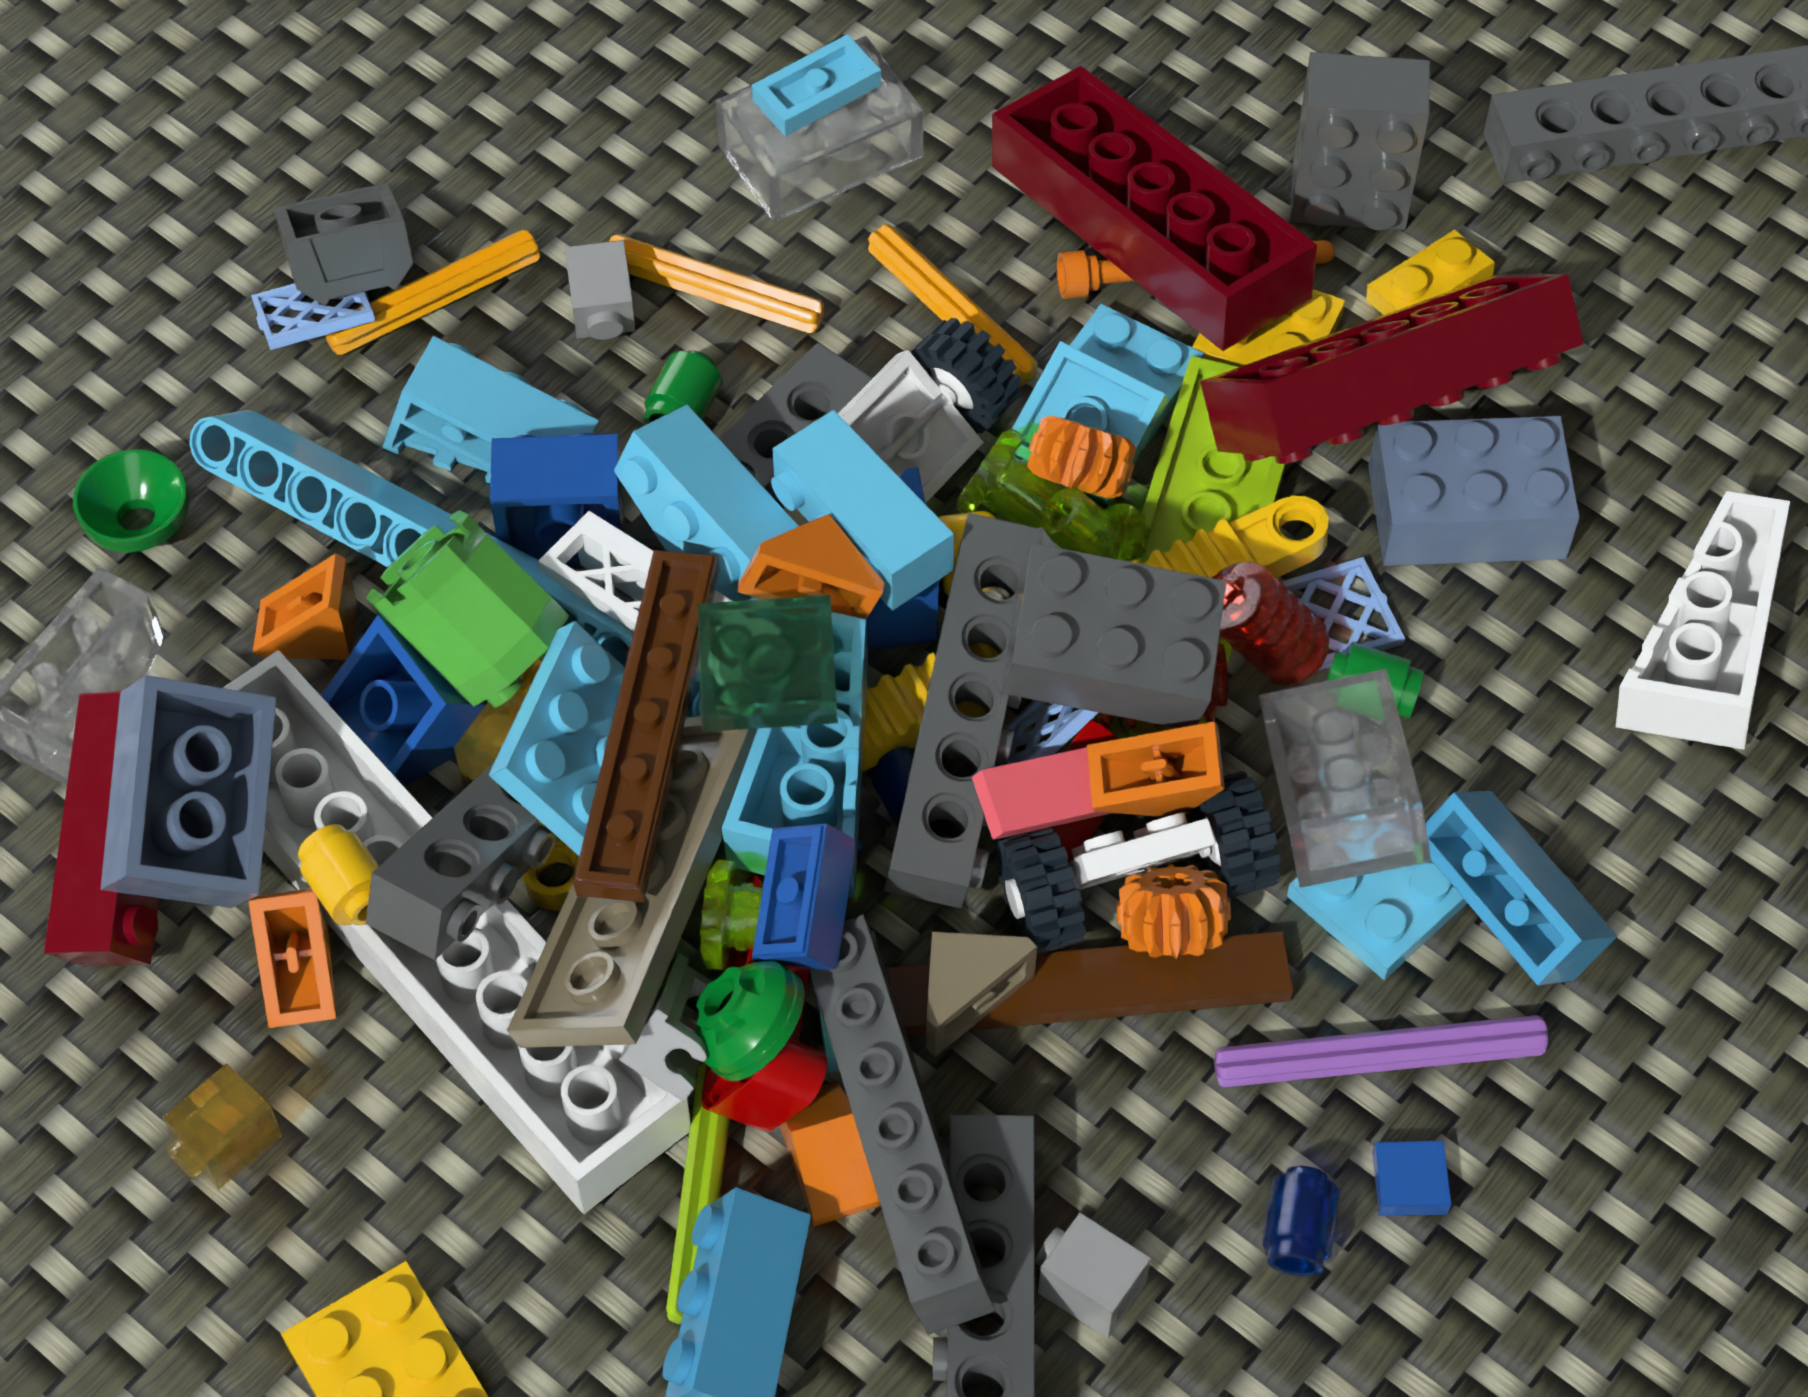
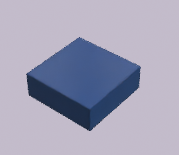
M1444 1141L1375 1142L1372 1156L1379 1216L1448 1215L1451 1207Z

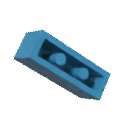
M1492 791L1454 792L1412 837L1538 986L1574 981L1618 937Z
M737 1187L710 1205H706L701 1210L692 1232V1243L698 1246L693 1271L685 1278L678 1296V1311L683 1313L678 1338L671 1344L663 1364V1378L668 1381L665 1397H775L811 1218L810 1214Z

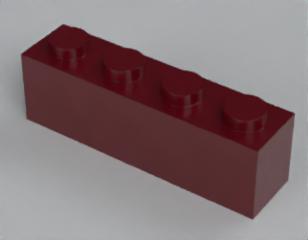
M122 691L79 694L44 948L45 954L86 967L151 965L154 939L158 932L157 913L159 898L100 890L120 692Z

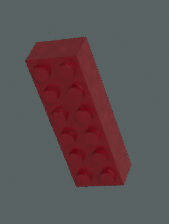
M1079 66L992 113V167L1220 350L1224 351L1312 299L1317 244L1084 67Z
M1496 274L1200 381L1218 452L1243 454L1244 461H1255L1274 456L1277 464H1286L1312 456L1311 446L1327 441L1330 445L1359 439L1364 436L1362 427L1378 422V425L1385 426L1407 421L1415 416L1413 408L1428 403L1429 407H1437L1460 401L1464 398L1463 389L1477 385L1478 388H1490L1508 383L1514 379L1512 371L1526 367V370H1537L1556 365L1562 361L1560 353L1584 345L1568 274Z

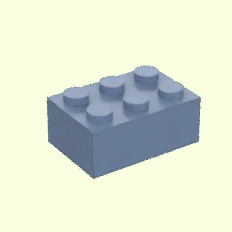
M1561 416L1412 421L1380 426L1377 423L1368 468L1383 566L1567 559L1579 521V512Z
M149 675L143 676L120 692L100 890L233 908L259 895L276 697Z

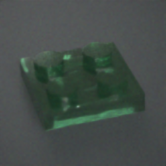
M830 595L697 604L703 732L838 723Z

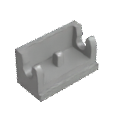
M678 952L667 969L637 1044H626L619 1061L684 1102L695 1087L696 1081L694 1079L700 1061L704 1062L708 1055L704 1041L697 1036L699 1015L690 1012L686 1002L693 996H700L708 983L712 981L689 967V959Z

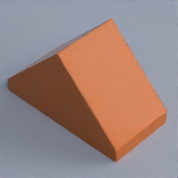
M827 514L760 543L739 580L737 592L796 611H801L802 606L806 605L866 620L883 593L884 581L833 518Z
M335 553L260 600L252 653L262 658H267L278 650L286 658L346 660L353 650L358 604L346 558Z
M1215 721L1087 745L1092 808L1096 812L1168 817L1179 813L1186 814L1225 789L1219 728Z
M309 888L258 895L249 899L248 903L268 1028L336 1019L330 934L322 904L316 894Z
M837 1081L824 1084L809 1106L779 1126L814 1226L880 1206L848 1097Z

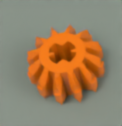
M1051 415L1041 419L1037 433L1034 432L1029 447L1031 454L1027 467L1034 475L1089 494L1112 499L1122 496L1126 481H1130L1135 466L1132 462L1137 448L1130 439Z
M1170 863L1167 867L1159 869L1149 866L1144 869L1143 873H1134L1126 877L1125 885L1119 889L1120 902L1116 903L1117 924L1121 925V938L1127 940L1129 949L1136 952L1148 951L1149 956L1153 958L1169 955L1173 956L1176 960L1180 955L1191 954L1200 956L1204 954L1205 949H1214L1221 946L1223 936L1228 933V920L1231 919L1230 898L1227 897V885L1219 881L1218 874L1210 870L1199 871L1198 867L1193 864L1187 867H1175Z

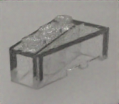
M101 567L96 569L0 681L1 750L67 786L79 694L123 691L150 673L164 637V632L150 593Z

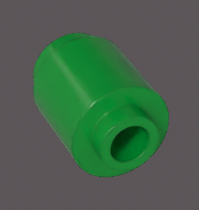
M694 350L677 351L669 356L645 399L646 412L644 414V421L646 425L685 405H688L702 421L704 420L723 384L722 376L716 364L709 356Z
M1352 642L1348 654L1339 651L1335 652L1325 687L1336 690L1333 702L1335 704L1391 721L1394 715L1410 719L1420 691L1424 671L1410 667L1411 660Z

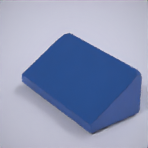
M829 824L772 828L752 960L756 962L772 960L783 966L818 970L836 969L855 852V841L852 837Z

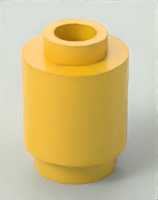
M339 824L322 827L308 836L298 850V858L302 862L300 872L335 923L339 925H365L372 873L380 865L356 833L346 831Z

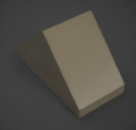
M932 932L926 1049L934 1057L1035 976L1037 946L1028 937Z

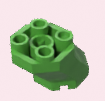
M458 510L448 517L456 526L455 528L444 534L435 525L424 532L387 567L380 577L389 586L385 593L382 595L372 588L366 599L466 701L476 706L487 700L493 708H497L506 703L520 689L523 681L519 676L537 659L541 662L543 661L557 630L563 627L569 615L484 532L470 515Z

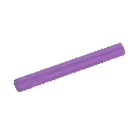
M1533 1015L1226 1046L1216 1050L1214 1069L1220 1086L1234 1087L1539 1056L1546 1052L1548 1032L1544 1019Z

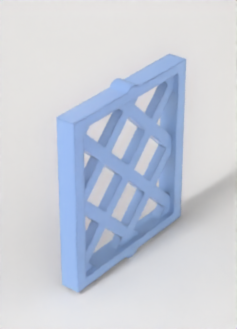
M295 283L251 295L257 313L256 318L259 329L263 330L270 350L375 321L373 310L368 301L367 291L333 298L342 300L335 307L324 306L316 300L312 303L301 302L300 300L306 295L296 289ZM354 302H359L363 306L359 311L347 309ZM267 305L278 307L272 314H266L263 311V308ZM290 309L302 311L295 318L284 317ZM314 313L326 315L319 322L307 320ZM274 324L285 326L279 333H272L270 327Z
M1364 557L1260 588L1259 595L1276 628V636L1282 640L1299 676L1331 667L1335 652L1317 657L1322 646L1348 654L1352 642L1357 644L1362 633L1376 640L1360 645L1379 651L1404 644L1405 637L1387 604V596L1381 592ZM1346 576L1341 587L1333 583L1327 582L1332 579ZM1356 576L1363 578L1371 594L1370 598L1349 590ZM1306 588L1301 599L1287 594ZM1316 588L1336 595L1330 610L1309 602ZM1344 599L1365 606L1359 621L1338 613ZM1276 600L1296 607L1290 622L1282 619L1275 605ZM1373 610L1381 613L1389 629L1388 632L1367 625ZM1305 611L1325 619L1319 633L1298 626ZM1333 622L1354 630L1348 644L1327 637ZM1293 634L1314 642L1307 657L1300 655L1292 639Z
M1033 700L1005 727L1014 730L1007 764L1055 754L1099 712L1084 709L1072 712L1073 707ZM1060 712L1058 719L1047 723L1050 716ZM1036 723L1033 730L1023 734L1027 726ZM1052 732L1050 738L1039 743L1041 736ZM1027 743L1025 750L1014 754L1018 746Z

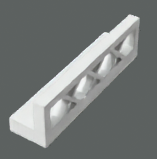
M588 511L538 561L541 573L634 632L653 551ZM578 552L580 564L588 570L575 571L565 563ZM614 586L637 601L623 602L615 596ZM715 590L702 645L704 653L701 651L696 672L736 698L756 678L773 687L787 650L786 634ZM712 649L739 665L737 669L733 672L714 660Z

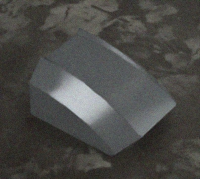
M388 183L273 208L296 289L324 306L333 298L386 286L396 290L413 265L404 218Z

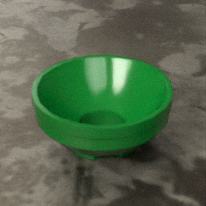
M123 450L101 458L82 474L73 493V509L83 531L90 540L100 547L116 552H139L158 546L168 540L180 528L188 510V489L180 469L164 455L149 450ZM145 508L155 513L152 523L143 529L128 530L120 525L123 516L133 509Z
M770 960L750 963L739 968L729 967L718 979L709 982L701 993L696 1005L699 1010L697 1036L704 1041L708 1052L704 1063L714 1073L728 1081L746 1079L763 1069L785 1046L801 1016L805 994L801 978L791 969Z

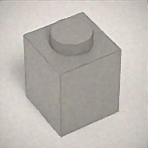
M624 240L564 247L577 339L592 337L606 340L617 337L621 333L635 332L633 302Z
M1079 1213L1066 1232L1058 1227L1055 1228L1042 1245L1035 1260V1263L1041 1266L1038 1294L1109 1339L1146 1286L1151 1258Z

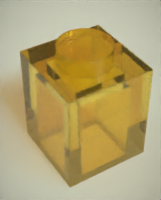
M227 1063L162 1117L173 1140L166 1148L172 1159L192 1179L202 1172L218 1190L282 1136L272 1107Z

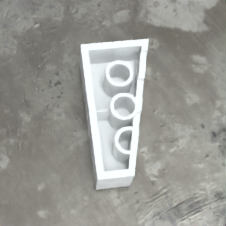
M1726 491L1693 551V559L1683 577L1678 578L1669 595V602L1656 626H1652L1642 644L1641 654L1633 668H1629L1620 685L1616 728L1745 749L1790 501Z

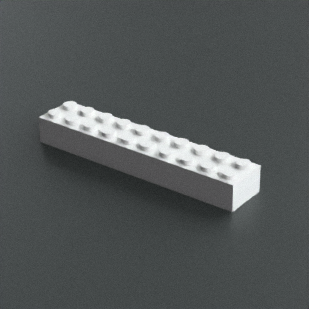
M279 650L223 687L225 689L276 697L263 851L298 890L311 888L300 872L302 862L298 858V850L304 840L318 829L332 824L342 825L346 831L354 832L360 837L377 863L381 865L432 819L426 810ZM508 900L500 905L494 903L480 916L475 929L466 940L462 942L456 940L435 961L367 924L361 926L354 924L339 925L334 922L322 905L328 925L583 1214L592 1209L690 1132L688 1099L684 1102L619 1061L625 1045L520 1048L507 1032V1029L546 942Z

